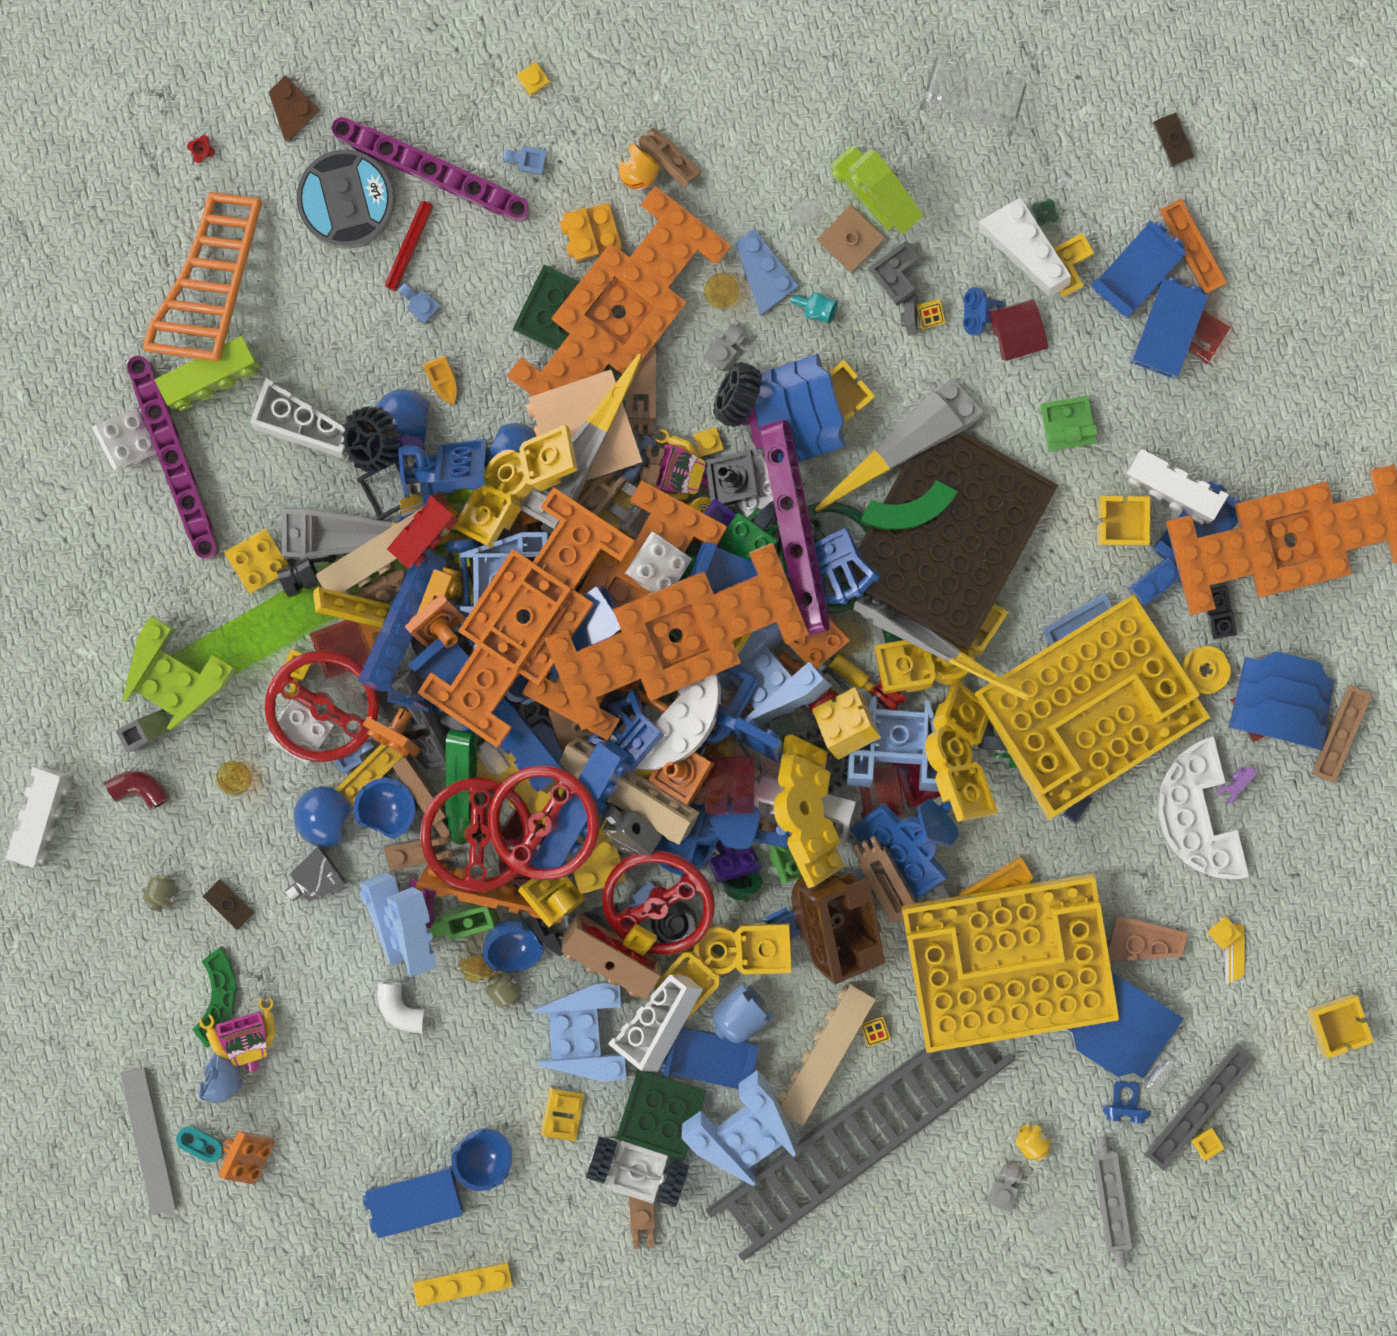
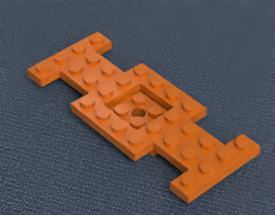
M654 186L640 206L658 220L656 225L631 257H628L612 243L607 246L551 318L553 322L570 335L541 372L521 357L507 374V377L529 395L534 396L602 373L607 365H610L623 375L638 354H642V360L687 304L685 300L668 287L696 251L714 265H717L731 245L658 187ZM615 306H622L625 309L626 315L623 318L617 319L612 315V309Z
M1395 464L1369 471L1375 494L1333 504L1328 481L1237 503L1235 504V510L1240 528L1197 538L1192 515L1166 521L1189 614L1194 615L1215 609L1210 585L1249 575L1253 576L1258 598L1351 575L1346 551L1383 541L1388 542L1393 564L1397 563V470ZM1287 534H1291L1295 538L1293 547L1287 546L1284 542Z
M641 480L630 503L650 513V516L635 541L636 543L623 562L602 550L578 593L584 596L596 586H605L618 607L648 595L652 592L640 586L625 572L651 532L656 533L685 554L694 538L701 542H709L718 546L727 530V526ZM560 677L556 683L545 678L541 686L536 685L531 680L528 681L522 694L578 724ZM607 693L596 697L599 707ZM600 708L604 721L585 729L605 740H609L620 719Z
M554 487L540 508L560 522L533 562L512 549L458 630V632L475 642L477 647L452 685L431 672L417 692L497 748L501 746L513 727L493 713L519 673L536 685L541 686L554 666L544 637L567 629L572 639L594 606L593 602L575 591L600 551L603 549L623 562L636 543ZM522 610H528L531 615L530 620L525 624L520 623L518 620V615Z
M770 543L749 552L757 576L714 594L703 571L612 609L620 627V633L576 651L567 629L544 637L581 730L604 721L596 697L641 679L649 701H652L740 664L741 662L732 640L775 622L785 644L809 635L774 545ZM675 628L680 629L682 632L681 639L677 642L670 641V631Z

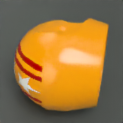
M633 142L628 146L631 158L626 163L622 160L620 161L618 174L621 182L627 188L641 191L652 186L661 166L639 145Z

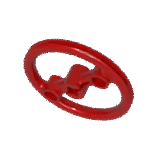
M332 651L308 652L289 660L273 676L265 696L266 721L275 740L289 753L301 759L314 762L335 761L354 753L370 737L367 734L369 730L363 726L365 720L355 713L348 714L336 707L328 693L318 692L315 694L301 686L299 680L291 676V673L311 663L329 662L347 668L359 679L363 667L352 658ZM289 683H293L298 688L294 692H287L284 687ZM362 684L368 697L367 717L377 722L379 714L378 693L376 690ZM280 693L286 699L298 700L310 708L313 718L318 721H333L343 727L345 733L353 737V739L341 747L324 751L312 750L296 744L283 732L279 725L275 709L277 695ZM323 703H326L327 709L321 708V710H318L317 704L323 705ZM350 721H357L359 723V727L353 730L346 726Z
M545 765L531 766L512 774L502 782L490 803L488 829L496 852L510 868L532 879L554 880L573 873L591 856L599 836V813L590 791L574 775L557 767ZM550 777L556 779L557 784L550 792V800L543 810L530 817L528 821L530 831L523 842L515 846L513 851H510L502 837L499 821L502 803L506 795L518 783L529 778ZM560 787L566 790V799L559 795ZM577 794L584 805L588 821L587 836L581 851L570 862L560 867L542 869L531 866L530 861L536 856L538 844L544 836L557 829L559 824L558 813L564 804ZM545 818V827L541 829L543 824V821L541 819ZM521 847L528 851V858L521 855Z
M481 777L457 781L440 791L425 811L420 830L423 855L433 872L444 882L455 888L471 892L489 891L507 884L519 874L509 867L502 874L486 879L484 846L488 845L491 840L489 829L486 826V807L490 803V792H496L502 784L501 782ZM511 789L506 798L514 805L520 815L524 840L530 831L528 821L532 815L523 799ZM469 790V801L472 804L471 823L467 825L464 831V837L470 844L469 863L465 867L466 876L462 879L450 873L437 859L432 845L431 832L435 816L441 806L455 794ZM477 792H484L485 801L479 805L475 804L474 795ZM479 827V831L483 833V836H480L476 842V838L472 836V833H476ZM521 847V855L528 858V851ZM474 865H480L482 869L481 874L475 878L471 877L470 869Z
M653 851L651 856L635 853L623 859L610 872L602 893V904L606 919L613 931L623 941L636 924L638 925V923L648 917L662 919L667 915L671 904L680 899H691L695 893L701 894L704 905L703 916L695 931L679 941L671 943L654 942L647 951L650 954L671 955L692 948L708 932L715 911L712 889L701 871L688 860L664 851ZM656 862L673 866L685 873L681 876L679 883L668 889L664 887L653 888L646 902L641 905L626 907L622 913L616 912L613 900L614 889L619 878L630 868L644 863ZM683 884H687L691 888H686Z

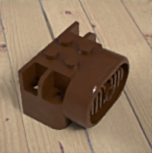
M836 872L816 886L808 888L801 875L793 887L791 904L796 928L800 930V938L808 944L810 957L815 968L836 985L884 964L885 958L880 938L881 926L876 917L877 905L872 897L869 879L866 877L860 880L853 873L840 876Z

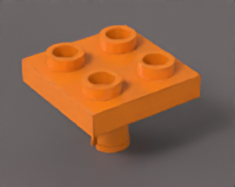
M441 594L438 598L433 599L421 613L412 617L405 628L426 648L438 638L446 648H450L458 641V637L452 630L465 617Z
M830 616L829 631L804 636L788 643L806 664L810 662L817 668L820 667L850 641V637Z
M402 708L398 709L390 726H384L369 717L364 721L363 726L369 730L368 735L385 746L388 744V746L401 755L407 757L408 754L416 757L420 751L417 745L402 734L413 717Z
M695 751L679 763L668 762L661 769L653 770L648 781L686 805H691L714 763Z
M238 1131L234 1140L229 1138L223 1143L230 1148L222 1146V1151L227 1156L218 1176L225 1180L255 1185L268 1156L271 1154L275 1140L269 1136Z

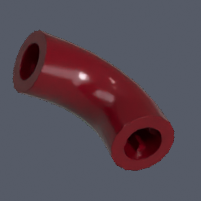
M126 771L104 782L107 791L116 803L129 795H138L144 800L149 810H153L171 799L163 785L155 777L143 771Z

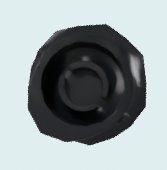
M681 901L671 904L664 918L652 919L651 929L661 943H671L684 939L698 927L695 912Z

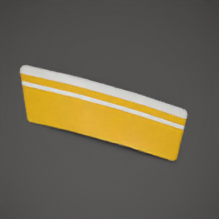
M442 491L436 492L444 498H447L450 495L449 493H443ZM421 492L411 495L409 498L400 499L401 516L414 513L424 507Z
M1233 924L1242 935L1225 949V984H1229L1244 976V924Z

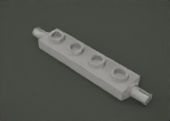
M1102 1136L1097 1137L1100 1152L1092 1155L1106 1249L1107 1252L1116 1255L1117 1268H1122V1266L1127 1267L1125 1252L1132 1249L1118 1154L1116 1151L1109 1150L1108 1137Z

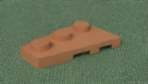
M1116 915L1108 946L1110 962L1182 957L1188 933Z

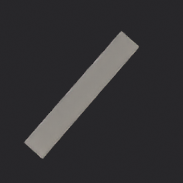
M146 1068L120 1073L151 1214L156 1215L176 1210L177 1206Z

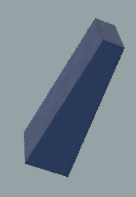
M1086 796L1066 809L1062 815L1073 824L1076 823L1093 799L1090 796Z

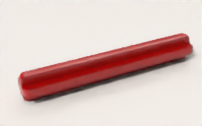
M421 201L385 282V287L392 291H397L432 212L433 205L431 203Z

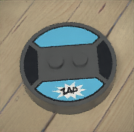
M336 150L318 157L306 168L297 188V207L303 223L317 239L336 248L351 249L371 243L385 231L394 212L395 196L388 175L373 158L354 150Z

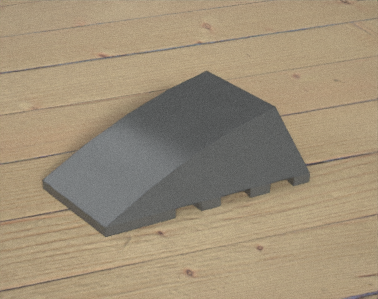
M413 669L396 673L390 687L407 696L418 694L417 692L422 685ZM364 691L361 695L368 700L366 691ZM377 691L380 717L385 715L390 723H392L399 708L413 716L402 734L420 748L416 759L425 769L446 765V745L430 701H416L429 709L428 712L388 702V691Z

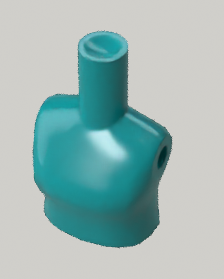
M813 292L809 299L794 294L791 304L805 308L806 318L831 324L837 310L838 301Z

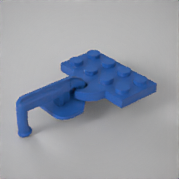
M707 775L702 784L706 790L707 799L705 803L697 805L692 802L691 805H688L699 812L690 834L679 845L669 841L662 835L654 851L669 852L693 864L698 845H710L721 840L724 846L739 850L748 849L754 842L789 848L787 842L791 833L789 831L785 832L779 825L776 828V833L758 830L761 815L755 805L734 802L724 807L719 801L712 799L717 778L713 775Z

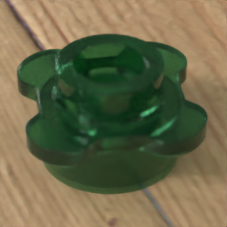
M1047 199L1040 204L1034 203L1032 206V212L1035 213L1036 222L1039 226H1043L1046 222L1050 221L1056 222L1059 218L1054 206L1055 202L1052 199Z

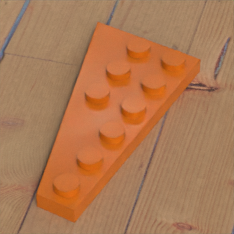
M439 860L442 866L450 873L459 878H465L464 868L456 869L448 866L446 862ZM427 864L415 887L422 893L425 888L435 891V896L445 897V895L452 894L456 895L459 901L494 909L497 908V905L507 906L509 912L517 914L524 910L529 911L532 917L541 919L516 887L511 884H505L497 889L483 892L464 891L444 882ZM470 874V876L473 878L478 877L476 875Z

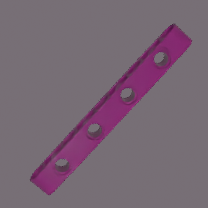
M339 117L332 123L331 129L336 139L358 152L364 153L377 161L515 222H523L529 217L530 209L527 201L499 185L348 118ZM340 126H349V132L346 135H339L338 129ZM385 145L393 146L394 149L390 155H383L381 153ZM435 165L437 166V171L433 175H427L425 173L426 167ZM477 184L481 186V191L477 195H471L468 192L472 185ZM517 204L525 207V211L521 215L512 213L513 207Z
M133 356L127 363V370L183 526L196 555L207 560L213 559L219 552V545L170 408L167 406L154 380L157 376L151 362L142 356ZM144 362L145 370L137 374L135 372L136 364ZM155 407H161V416L153 419L151 416L152 410ZM177 452L179 456L178 461L170 464L168 462L169 454ZM188 497H194L195 506L192 509L185 508L184 502ZM205 542H210L212 550L209 554L204 555L201 552V546Z
M781 420L761 426V438L791 591L809 635L807 636L829 631L830 621L792 431L788 421ZM783 451L784 458L779 462L778 455ZM792 498L793 507L789 510L787 503ZM799 546H801L803 549V554L801 557H798L797 555V549L799 548ZM809 593L812 595V603L810 605L806 601Z

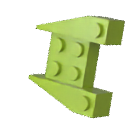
M849 146L829 165L833 170L831 175L840 184L843 182L887 231L895 226L900 234L903 235L924 216L877 151L868 150L862 155L857 147Z
M150 616L137 637L122 701L132 702L137 693L174 716L167 729L175 730L226 688L237 667L218 655H212L202 672H198L164 650L177 629L157 617Z

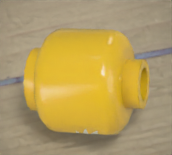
M1026 1124L1018 1130L1015 1143L1025 1158L1040 1161L1050 1153L1051 1139L1040 1125L1030 1126Z

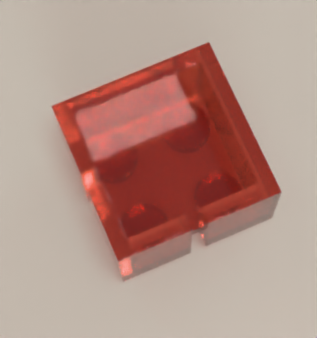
M344 620L309 633L315 651L340 653L352 658L364 667L369 657L370 649L360 623ZM320 662L326 679L330 680L350 672L347 668L340 665Z
M705 757L714 763L705 779L706 814H728L727 795H732L733 814L755 813L754 757Z

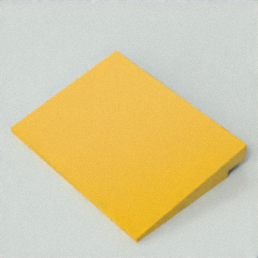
M1134 594L1001 676L1004 680L1029 694L1028 700L992 683L974 693L1048 820L1211 718L1197 698L1200 696Z
M1093 873L901 906L927 1053L1119 1020L1101 904Z

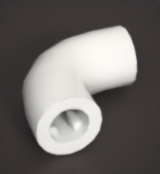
M379 981L377 991L379 1009L386 1021L397 1029L423 1034L425 1010L412 1009L404 1005L401 997L402 983Z

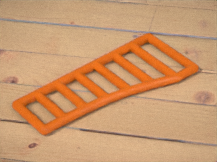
M216 192L208 194L202 218L187 260L166 299L149 323L143 344L144 351L209 361H219L221 359L262 207V200L260 198ZM216 202L251 207L248 219L213 215ZM210 224L245 228L242 241L206 236ZM203 245L240 250L236 263L198 258ZM194 267L234 272L231 284L188 278ZM183 288L228 294L225 307L176 299ZM170 309L222 316L219 329L165 322L162 320ZM157 330L216 338L213 351L154 343Z

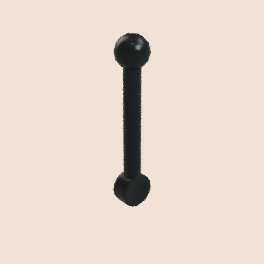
M333 554L328 557L312 558L311 560L313 563L329 562L333 564L337 558ZM293 558L287 560L288 564L293 567L296 561H299Z

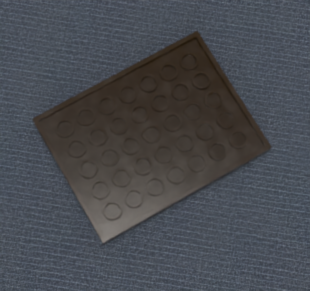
M962 431L908 459L883 504L900 505L915 501L926 494L937 480L958 491L946 509L932 520L911 529L883 530L869 527L858 550H860L861 558L881 576L877 582L874 581L864 591V594L968 651L1055 493L1058 484ZM851 561L850 564L859 583L866 574L854 561ZM844 573L840 580L849 585Z

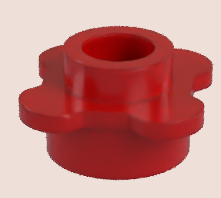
M201 135L200 138L187 144V149L192 152L193 160L196 163H202L203 159L215 155V149L210 146L209 138L206 135Z

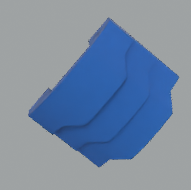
M814 354L760 373L762 375V385L757 397L758 400L754 405L760 431L763 425L787 420L792 431L798 463L846 447L841 430L845 420L836 398L831 373L823 369L819 354ZM783 451L778 455L779 462L784 458Z
M1277 651L1272 652L1261 660L1245 657L1228 728L1259 734L1322 751L1328 728L1326 727L1335 680L1327 678L1321 663Z
M1111 972L1119 1020L1067 1030L1073 1033L1077 1051L1112 1074L1119 1077L1135 1073L1144 1078L1168 1040L1172 1038L1183 1018Z

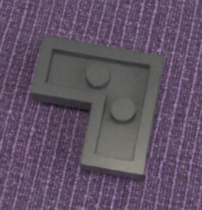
M906 240L868 267V270L893 303L898 306L916 293L915 288L904 274L922 260Z

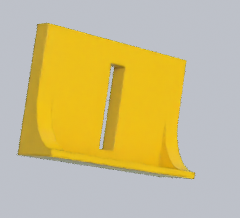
M550 1087L541 1135L543 1137L576 1141L585 1094ZM553 1111L574 1114L573 1118L554 1116Z

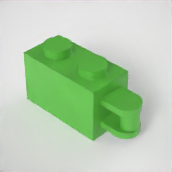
M468 903L447 909L442 917L434 921L430 931L433 936L447 935L449 940L495 928L500 918L497 909Z

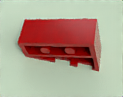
M439 493L431 495L426 505L414 515L412 521L404 527L387 550L408 569L413 567V565L418 567L426 559L427 556L424 553L429 547L434 549L443 539L440 536L446 528L450 531L459 521L456 516L460 512Z

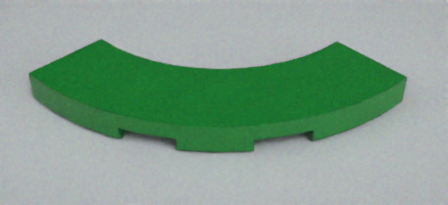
M936 480L926 494L910 503L889 505L871 499L860 522L883 530L915 528L932 520L945 510L958 491Z
M222 946L201 961L208 972L212 989L210 1004L202 1019L204 1024L209 1026L211 1024L209 1014L213 1015L215 1018L214 1029H216L217 1024L230 1020L236 1001L234 969ZM198 1023L192 1030L204 1046L208 1048L210 1043L206 1036L207 1029L202 1028L200 1023Z

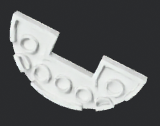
M717 673L677 690L681 695L654 723L665 735L636 769L656 770L661 769L668 762L679 763L693 754L703 744L716 722L715 716L718 704L721 701V686L718 682ZM631 714L630 718L634 721L636 716ZM623 723L618 730L623 734L628 726ZM613 735L609 739L614 743L617 741Z
M1211 736L1186 748L1177 756L1165 773L1158 795L1160 826L1171 849L1183 862L1193 869L1217 878H1247L1249 874L1238 830L1217 835L1213 834L1202 789L1224 784L1225 779L1214 736Z

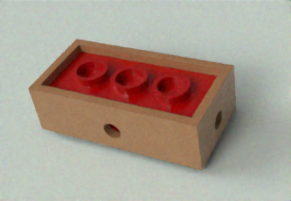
M577 912L563 934L561 952L564 953L568 960L582 963L589 972L603 975L610 984L624 987L635 998L641 997L646 1000L661 977L659 958L647 952L642 956L624 946L623 940L616 933Z

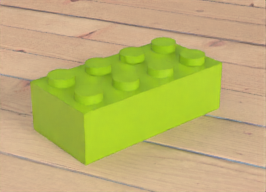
M240 336L224 345L219 361L194 359L154 380L167 406L175 411L179 409L182 412L193 406L192 402L198 399L204 401L215 395L214 391L220 388L227 390L235 386V381L242 377L249 379L258 374L257 370L262 367L249 342Z

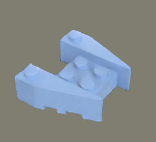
M522 532L493 542V548L484 545L460 553V557H473L474 606L511 550L514 549L525 557H536L548 540V532ZM461 606L460 610L470 613L474 606ZM522 610L518 615V620L522 624L527 623L531 618L528 610Z
M776 622L753 631L738 654L741 662L738 666L753 673L758 678V685L749 699L755 710L747 716V718L758 724L757 727L772 721L773 718L784 713L788 714L795 711V708L804 704L808 705L815 702L832 687V684L823 673L810 662L795 675L789 672L772 651L783 640ZM725 671L723 673L719 672L717 676L720 686L725 690L732 684H735L739 689L743 680Z
M873 696L869 710L881 738L850 753L847 765V785L871 787L874 761L920 764L919 790L939 792L935 781L937 771L929 763L925 752L927 737L936 731L933 725L934 715L929 700H925L923 712L876 709L877 696Z
M386 872L360 882L362 889L360 891L361 900L368 908L389 964L392 966L405 960L410 978L436 968L435 952L432 951L430 941L433 940L432 932L426 930L425 923L430 922L423 893L414 887L399 892L395 877Z
M608 981L595 982L536 1007L535 1013L549 1012L552 1058L540 1059L539 1066L601 1082L627 1080L626 1058L620 1053L601 1054L598 1009L621 1007L622 1005L620 985L614 986Z
M758 1070L739 1083V1099L746 1106L716 1127L702 1111H699L682 1124V1139L698 1156L752 1186L755 1185V1168L753 1165L781 1145L793 1157L796 1156V1140L786 1121L784 1111L777 1100L775 1090Z

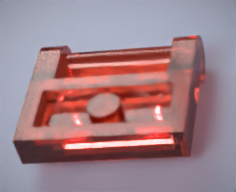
M1202 311L1194 335L1210 346L1206 351L1191 341L1188 351L1201 358V362L1207 365L1230 327L1207 312Z
M898 766L873 769L878 807L885 802L895 815L905 814ZM860 786L863 806L861 816L864 818L873 809L869 787Z

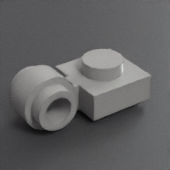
M731 324L723 334L727 337L726 341L724 342L718 337L704 354V357L723 371L737 354L732 345L736 344L739 347L747 337L744 333L745 330L738 324L736 326Z
M1011 1162L1009 1164L1004 1163L1000 1173V1177L1004 1178V1181L995 1179L987 1203L1010 1212L1019 1190L1018 1187L1011 1184H1014V1182L1019 1183L1023 1175V1170L1020 1169L1019 1165Z

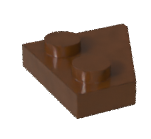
M286 75L268 92L283 138L287 143L320 111Z

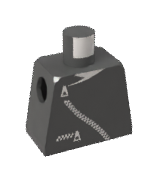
M614 806L609 807L604 812L607 822L603 826V832L620 853H637L639 855L651 856L662 838V835L635 812L618 811Z
M317 847L290 873L295 883L285 889V892L293 902L302 895H305L310 902L344 886L347 882L324 849Z

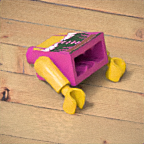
M665 429L659 430L661 434L666 435V439L660 441L655 438L659 445L664 446V456L660 462L661 468L656 488L679 501L688 499L690 494H697L699 486L709 489L707 473H704L706 462L700 459V453L694 445L674 435L670 437Z
M269 997L270 1006L263 1008L261 999H259L258 1007L263 1011L262 1016L259 1011L217 1024L216 1029L213 1027L215 1024L213 1015L209 1014L211 1019L209 1026H206L203 1019L200 1018V1026L207 1029L206 1036L213 1052L230 1060L234 1066L244 1064L247 1072L258 1070L260 1068L258 1060L267 1056L266 1049L271 1047L276 1034L274 1015L270 1011L273 1006V1000Z

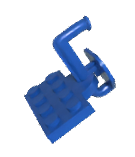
M479 439L438 445V454L430 456L418 446L399 447L400 476L404 497H410L411 484L420 483L424 506L428 498L439 491L451 493L456 491V489L467 488L468 490H475L485 486L487 440ZM415 456L416 462L412 467H409L407 457ZM400 511L398 523L403 519L407 518L408 516H410L411 514L401 516Z
M738 665L723 670L738 677L743 682L728 708L721 706L723 700L721 694V701L718 704L715 716L717 718L715 723L718 727L714 734L710 733L704 742L716 744L729 736V734H732L738 738L740 743L781 764L783 746L779 739L780 736L769 729H766L765 732L757 727L758 724L747 717L744 720L739 718L758 685L757 676Z
M926 800L918 809L919 818L907 817L902 820L884 802L855 823L850 829L861 843L867 840L871 848L874 846L870 838L874 836L877 837L882 847L886 845L915 899L947 878L949 873L933 856L938 851L939 844L951 846L959 836L956 824L947 815L953 809L950 801L938 805L933 800Z

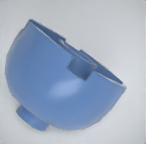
M214 1054L205 1068V1082L200 1083L198 1095L200 1099L211 1103H224L234 1093H239L243 1080L240 1079L238 1066H234L230 1060Z

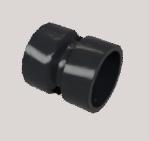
M309 556L296 561L294 567L287 565L277 570L279 581L288 598L303 593L304 588L310 590L321 585L315 576L318 572Z

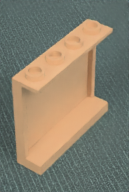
M612 370L528 397L530 403L526 404L529 416L530 418L535 417L538 425L534 427L536 437L564 424L570 428L571 437H573L616 384ZM623 403L616 414L586 481L643 463Z

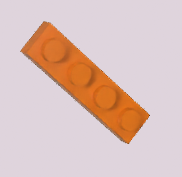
M1179 199L1160 209L1159 213L1172 237H1177L1185 244L1184 250L1186 254L1184 259L1199 287L1204 290L1203 293L1208 294L1225 285L1227 282L1183 200Z

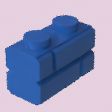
M1169 557L1165 558L1141 576L1138 581L1127 587L1131 595H1135L1142 607L1146 606L1180 579L1178 568Z

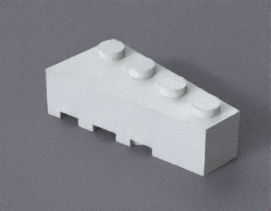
M1021 197L979 221V232L991 240L998 250L1007 255L1015 266L1023 270L1027 277L1046 295L1051 297L1070 285L1071 275Z
M266 378L250 421L252 428L345 459L346 454L343 452L346 448L345 445L340 444L344 441V437L340 434L345 431L343 426Z
M1141 449L1124 476L1128 479L1127 483L1137 489L1143 487L1149 491L1148 495L1157 501H1161V499L1170 503L1169 507L1178 513L1184 511L1192 515L1193 522L1202 526L1203 524L1208 525L1211 523L1229 494L1220 491L1219 495L1212 492L1213 489L1208 483L1198 480L1195 482L1191 481L1192 477L1187 472L1177 468L1172 471L1169 469L1171 465L1168 462Z
M44 766L32 767L30 775L35 778L26 788L24 795L28 801L27 804L22 806L18 815V822H21V825L14 829L6 859L32 868L39 867V864H43L46 859L47 851L45 847L47 841H51L54 836L55 828L53 824L55 819H59L62 813L63 805H61L63 796H67L71 787L69 775Z
M762 776L754 805L759 809L762 818L778 825L774 815V801L777 794L782 792L784 788L780 786L777 780ZM827 794L821 798L824 807V817L832 821L841 840V843L836 848L840 854H843L856 802Z
M670 974L650 996L651 1000L645 1006L640 1007L634 1019L630 1023H626L617 1038H613L608 1044L641 1071H658L703 988L687 976Z

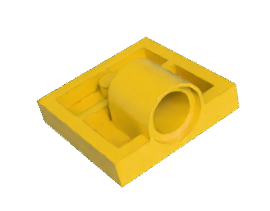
M267 528L224 551L225 556L249 594L277 579V570L289 565Z
M568 877L556 880L531 879L518 890L548 927H551L586 900Z

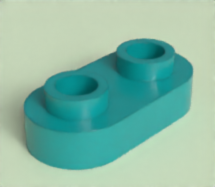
M186 1126L177 1134L176 1142L179 1148L205 1162H215L223 1154V1144L219 1139L194 1126ZM187 1134H192L194 1136L193 1142L187 1141ZM208 1145L215 1147V1153L208 1152Z

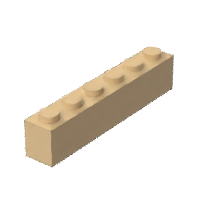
M418 511L317 573L315 576L322 587L350 594L352 592L349 588L358 584L359 588L372 580L370 575L376 571L381 575L392 568L390 563L397 558L387 548L404 527L412 521ZM446 528L440 536H443L450 531Z
M577 736L566 746L559 762L567 772L579 778L595 747ZM628 769L617 782L618 788L616 792L608 798L607 802L615 804L624 811L637 813L669 841L675 842L678 845L690 834L699 815L698 811L634 771Z
M851 983L847 987L843 985L836 997L839 999V1002L835 1008L830 1007L824 1018L827 1020V1023L823 1029L819 1027L812 1039L815 1041L812 1049H806L800 1061L803 1064L800 1070L793 1071L788 1080L791 1083L787 1092L782 1091L777 1099L784 1111V1115L801 1125L805 1124L876 1000L874 996Z

